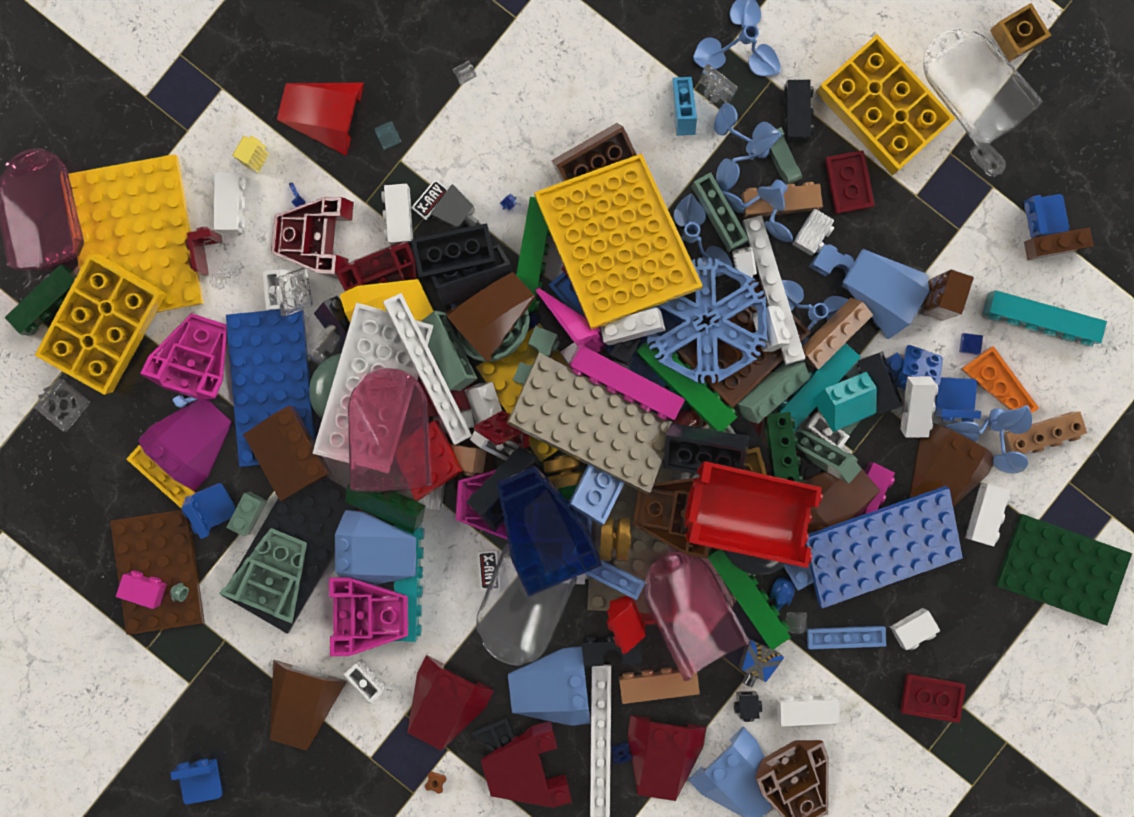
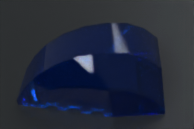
M532 466L497 482L512 564L528 597L602 566L597 548L584 519L574 508L568 505L569 501L536 466Z

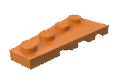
M994 346L989 347L961 368L965 374L971 379H975L977 384L1009 410L1028 405L1032 414L1039 409Z

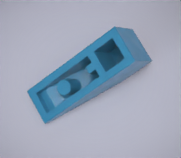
M692 77L673 78L676 136L695 135L697 114Z

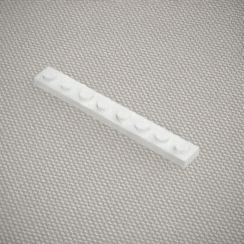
M762 215L745 219L742 222L749 239V246L753 250L755 266L764 296H766L767 306L780 307L784 313L783 321L785 327L790 333V344L780 348L785 365L805 360V355Z
M402 293L383 301L453 445L471 437L472 435Z
M611 664L592 666L590 817H610Z

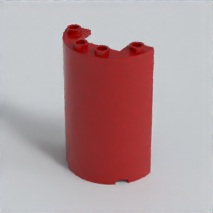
M706 461L700 465L697 470V474L700 475L699 478L693 480L686 507L685 527L689 529V532L685 533L687 542L808 568L812 561V553L810 547L804 546L808 542L809 535L807 529L812 520L810 511L811 508H818L823 498L821 493L822 487Z

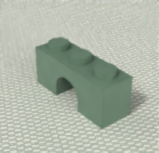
M535 326L528 345L530 348L551 358L553 352L558 351L560 341H558L559 337L557 334ZM520 362L513 378L515 384L524 385L532 365Z

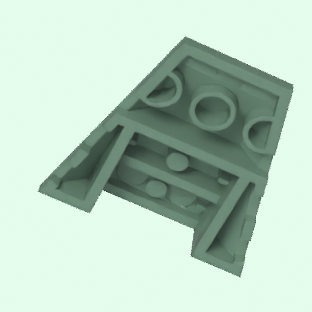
M270 528L249 558L247 557L241 568L232 576L229 583L219 594L293 623L307 543Z

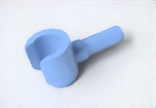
M183 395L173 398L175 405L180 408L185 407L192 401L198 400L193 397L184 399Z

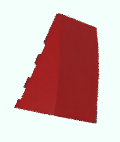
M364 82L286 83L277 121L347 156L351 140L348 132L356 101L360 102Z

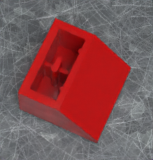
M627 595L610 600V607L607 609L609 620H607L608 628L614 632L615 644L621 648L623 654L629 652L645 637L644 621L635 600Z

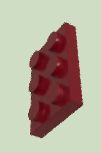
M864 150L825 158L835 215L873 208L875 204Z
M906 673L900 712L960 723L966 684Z

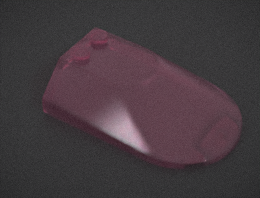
M29 149L17 154L5 165L7 169L0 176V224L8 266L15 270H45L79 257L85 242L65 164L58 156L45 149Z
M385 368L369 373L353 389L348 403L350 490L383 492L419 489L432 485L428 403L422 386L410 374L398 369Z
M675 551L661 556L653 563L645 580L646 602L684 681L691 680L694 673L723 655L750 643L714 573L701 558L688 556L681 551Z

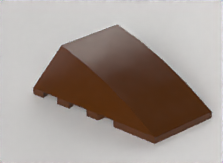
M512 272L449 310L446 314L465 339L489 363L493 358L491 355L495 349L500 348L503 344V338L508 332L513 330L515 327L513 324L518 317L521 318L536 297Z
M273 660L270 740L307 751L347 681L333 676H328L326 679L291 669V664Z

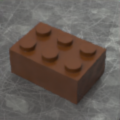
M951 269L928 281L929 293L920 306L922 308L920 314L940 321L962 315L974 277Z

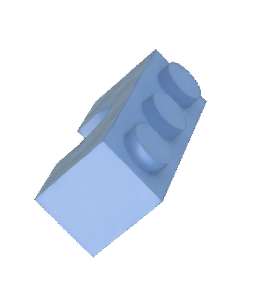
M828 244L824 245L820 252L816 254L809 267L825 277L831 273L834 267H839L847 276L854 264V258L847 254L842 255L837 252L838 249Z

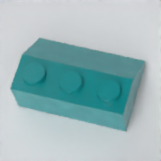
M864 372L825 388L813 398V401L832 432H835L876 414L877 388L868 373Z

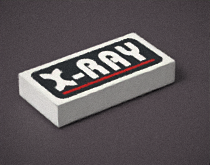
M435 179L411 208L427 221L431 216L432 210L448 188Z
M497 550L478 551L480 589H500Z

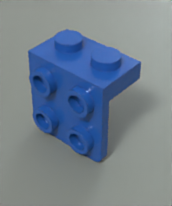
M1057 194L1046 197L1036 195L1024 201L1031 238L1069 230L1063 195Z
M907 345L902 370L894 379L896 386L906 390L907 377L931 376L939 387L943 357L927 350Z
M941 377L938 394L936 395L934 415L942 417L944 421H954V418H961L963 422H973L974 419H981V411L975 410L977 381L967 378Z
M221 483L185 497L182 506L183 515L189 518L192 530L195 534L198 533L201 539L209 535L211 527L231 519L236 510L234 503Z
M205 758L195 763H180L170 772L172 780H180L183 802L185 804L219 799L223 794L217 759L208 760V758Z

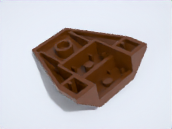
M933 423L929 437L919 438L909 498L946 486L950 489L952 505L955 507L989 474L994 465L993 458L995 455L987 448L963 435Z
M862 468L849 484L828 472L804 478V484L822 487L821 493L823 495L822 502L818 508H811L812 520L808 525L807 531L812 533L860 516L880 492V489Z
M699 477L654 483L649 494L638 490L633 526L688 556L708 558V546L689 543L685 537V533L689 532V529L685 527L688 497L693 480Z
M795 740L762 759L755 776L758 788L763 797L782 817H822L828 814L829 757L822 740Z

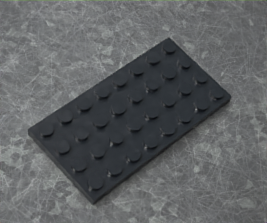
M324 477L281 502L277 499L235 571L237 573L270 528L306 542L307 547L293 623H289L240 601L233 600L224 595L221 596L288 634L335 555V533L345 510L359 511V508L345 502L347 489L333 480Z

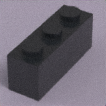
M811 79L787 80L784 85V138L786 142H807L813 136L814 124H811V117H813L814 106L811 105V98L813 97L814 88L811 86Z
M881 351L858 360L857 369L859 374L867 372L877 388L876 411L878 415L903 406L902 398L884 352Z

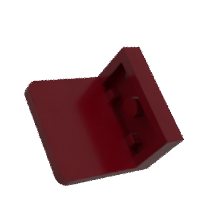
M208 227L196 228L197 231L186 233L187 239H185L187 249L190 250V268L194 272L206 276L209 275L204 246L223 243L222 235Z
M505 411L498 412L474 425V430L496 445H501L511 440L523 449L530 446V435L508 425L507 422L510 414Z

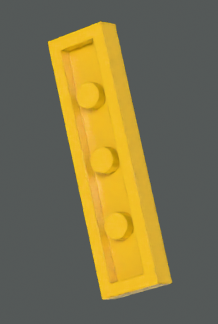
M141 445L127 458L134 467L181 509L185 497L195 494L193 490L170 477L144 453Z

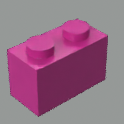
M131 571L123 574L116 597L154 609L160 606L167 584L161 582L160 578H147L139 571Z

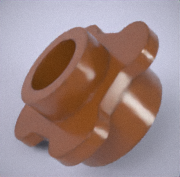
M430 772L425 789L427 791L433 790L437 794L442 793L446 776Z

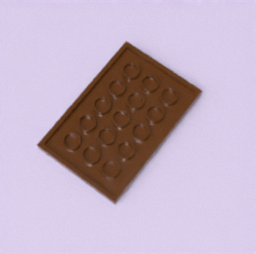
M756 278L750 286L758 282V286L753 290L755 293H760L763 289L760 281ZM752 306L728 319V321L751 333H755L757 331L752 314L756 313L757 309ZM792 314L800 342H802L811 332ZM697 339L683 346L677 352L679 357L693 370L697 367ZM717 339V358L720 369H726L742 359L743 354L740 350ZM757 345L755 349L761 354L758 357L751 353L753 357L758 358L754 362L719 383L717 375H715L716 380L714 384H712L710 376H706L704 380L712 391L717 392L721 396V400L726 405L733 408L784 359L781 349L764 352L761 346Z
M182 510L110 521L119 585L123 574L131 571H139L147 578H160L161 582L167 584L160 606L154 609L121 599L126 635L204 623L191 523L189 518L183 515ZM183 583L189 590L186 599L182 602L172 601V596H170L172 587Z

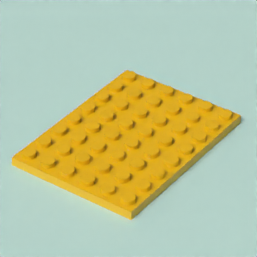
M642 153L534 192L536 201L591 329H596L628 315L639 313L702 289L703 285Z
M176 154L63 175L79 271L88 254H99L167 293L157 313L204 304L199 274L194 272L189 265V258L191 256L190 250L186 247L185 239H187L186 233L191 232L179 159Z

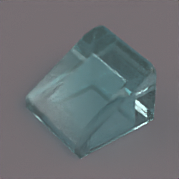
M392 121L375 128L383 149L401 142Z

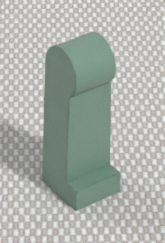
M779 128L777 130L782 135L769 149V154L786 185L793 184L802 179V174L783 136L784 132L782 128Z

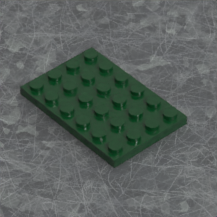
M1020 514L995 586L1107 626L1132 553Z

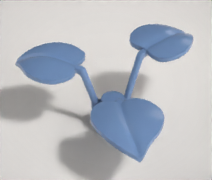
M736 0L732 5L730 19L733 24L742 25L743 29L736 40L721 49V44L717 39L705 38L698 44L693 56L694 61L700 67L715 70L720 68L726 61L723 52L741 41L743 44L752 43V52L754 54L749 57L748 64L754 74L758 76L778 75L781 72L780 62L773 48L767 44H760L755 49L756 38L759 35V29L756 25L761 19V10L756 0Z
M724 103L716 115L714 122L715 131L721 136L726 135L730 131L749 142L746 146L749 156L733 158L732 161L725 158L720 163L716 173V181L721 191L724 192L731 189L738 180L740 170L736 163L737 161L753 160L754 157L766 158L769 154V149L782 135L768 122H761L757 125L753 132V140L735 131L732 126L737 122V112L728 103Z
M775 180L770 187H759L757 190L759 195L748 203H743L734 194L722 191L731 209L737 213H744V208H747L760 198L770 204L774 209L770 222L766 221L764 223L766 230L778 240L784 242L794 241L790 231L782 224L774 221L777 210L784 211L785 209L783 195L788 190V187L784 182Z
M689 194L681 200L674 211L675 223L680 227H685L683 236H681L682 242L693 243L697 241L700 253L703 256L701 258L702 265H708V259L711 258L712 266H714L715 258L732 267L730 258L721 248L710 246L707 248L706 253L703 251L701 237H699V226L704 223L706 214L704 208L695 199L694 195ZM718 273L715 277L724 275V273Z
M782 280L791 311L795 306L797 308L809 309L808 316L812 320L807 328L809 331L817 321L825 317L828 321L849 300L840 296H832L823 303H817L814 306L811 304L800 305L798 303L804 298L802 287L794 281ZM805 338L801 345L803 346L810 338Z
M1028 405L1007 411L1001 408L992 409L989 419H985V424L981 429L977 423L968 421L951 423L944 426L976 442L979 439L978 434H982L989 425L993 431H1000L1002 455L994 456V466L1005 473L1023 472L1028 466V459L1024 454L1014 451L1006 453L1003 429L1005 431L1009 430L1014 434H1022L1029 431L1032 425V414Z

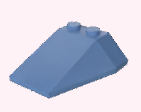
M345 510L335 533V572L339 577H351L372 585L413 577L416 575V537L366 512Z
M582 646L562 648L508 673L512 713L571 726L591 724Z
M743 726L730 739L732 744L706 769L701 766L688 781L701 795L742 817H763L773 807L760 793L755 779L760 763L765 757L757 740Z

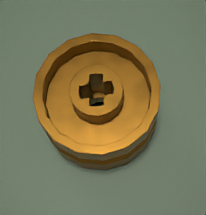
M570 455L558 456L552 460L542 462L544 472H557V475L547 477L548 489L579 484L585 470L575 471V468L584 466L585 463Z
M608 517L605 524L601 525L600 561H610L612 559V549H616L617 562H628V554L631 547L630 518H619L617 530H614V520L612 517Z

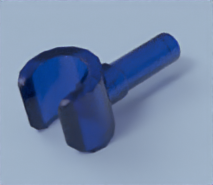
M289 183L293 195L296 197L291 201L295 207L306 204L305 200L297 192L294 183Z

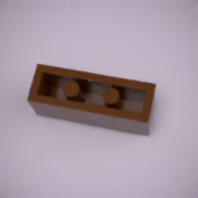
M1090 227L1035 237L1024 242L1027 260L1081 251L1094 246Z

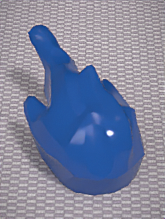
M779 577L772 586L770 599H776L772 605L775 606L777 611L786 603L790 605L795 595V586L791 579Z

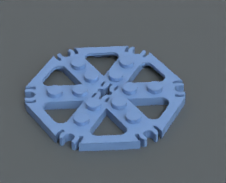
M698 258V267L695 266V259L692 260L693 266L703 285L702 289L695 291L696 303L681 296L647 309H663L685 321L662 336L656 333L647 335V343L649 345L655 342V344L650 345V351L654 348L659 349V353L654 356L655 359H659L662 355L664 356L661 360H658L659 363L698 383V375H700L701 384H704L706 376H710L711 382L714 384L716 380L715 375H717L719 383L754 362L758 358L753 357L751 353L758 357L761 354L756 351L755 347L759 345L764 348L766 345L763 341H759V339L767 342L766 296L758 299L764 292L755 293L753 290L758 286V282L750 286L749 284L755 281L754 278L715 258L714 266H712L711 258L708 259V265L706 266L702 265L701 258ZM718 273H724L740 282V289L716 303L715 276ZM752 306L757 309L758 330L755 333H751L728 321V319ZM703 316H705L706 318H711L712 316H714L710 320V325H707L706 323L701 324V322L703 321ZM697 339L696 369L689 370L672 360V354ZM717 339L740 350L743 354L742 359L726 369H720L717 358Z

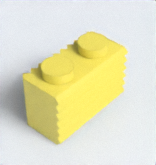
M243 135L232 156L244 166L259 173L269 153L265 150L266 146L260 140L253 136L248 138Z

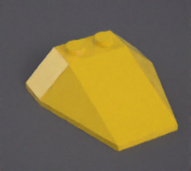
M419 279L356 286L340 294L349 322H351L356 302L387 311L383 301L402 293L415 320L422 321L433 312Z

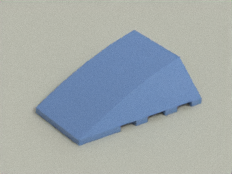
M864 249L861 250L843 281V284L856 300L863 301L871 311L873 322L883 331L886 339L891 338L911 324L929 293L926 273Z

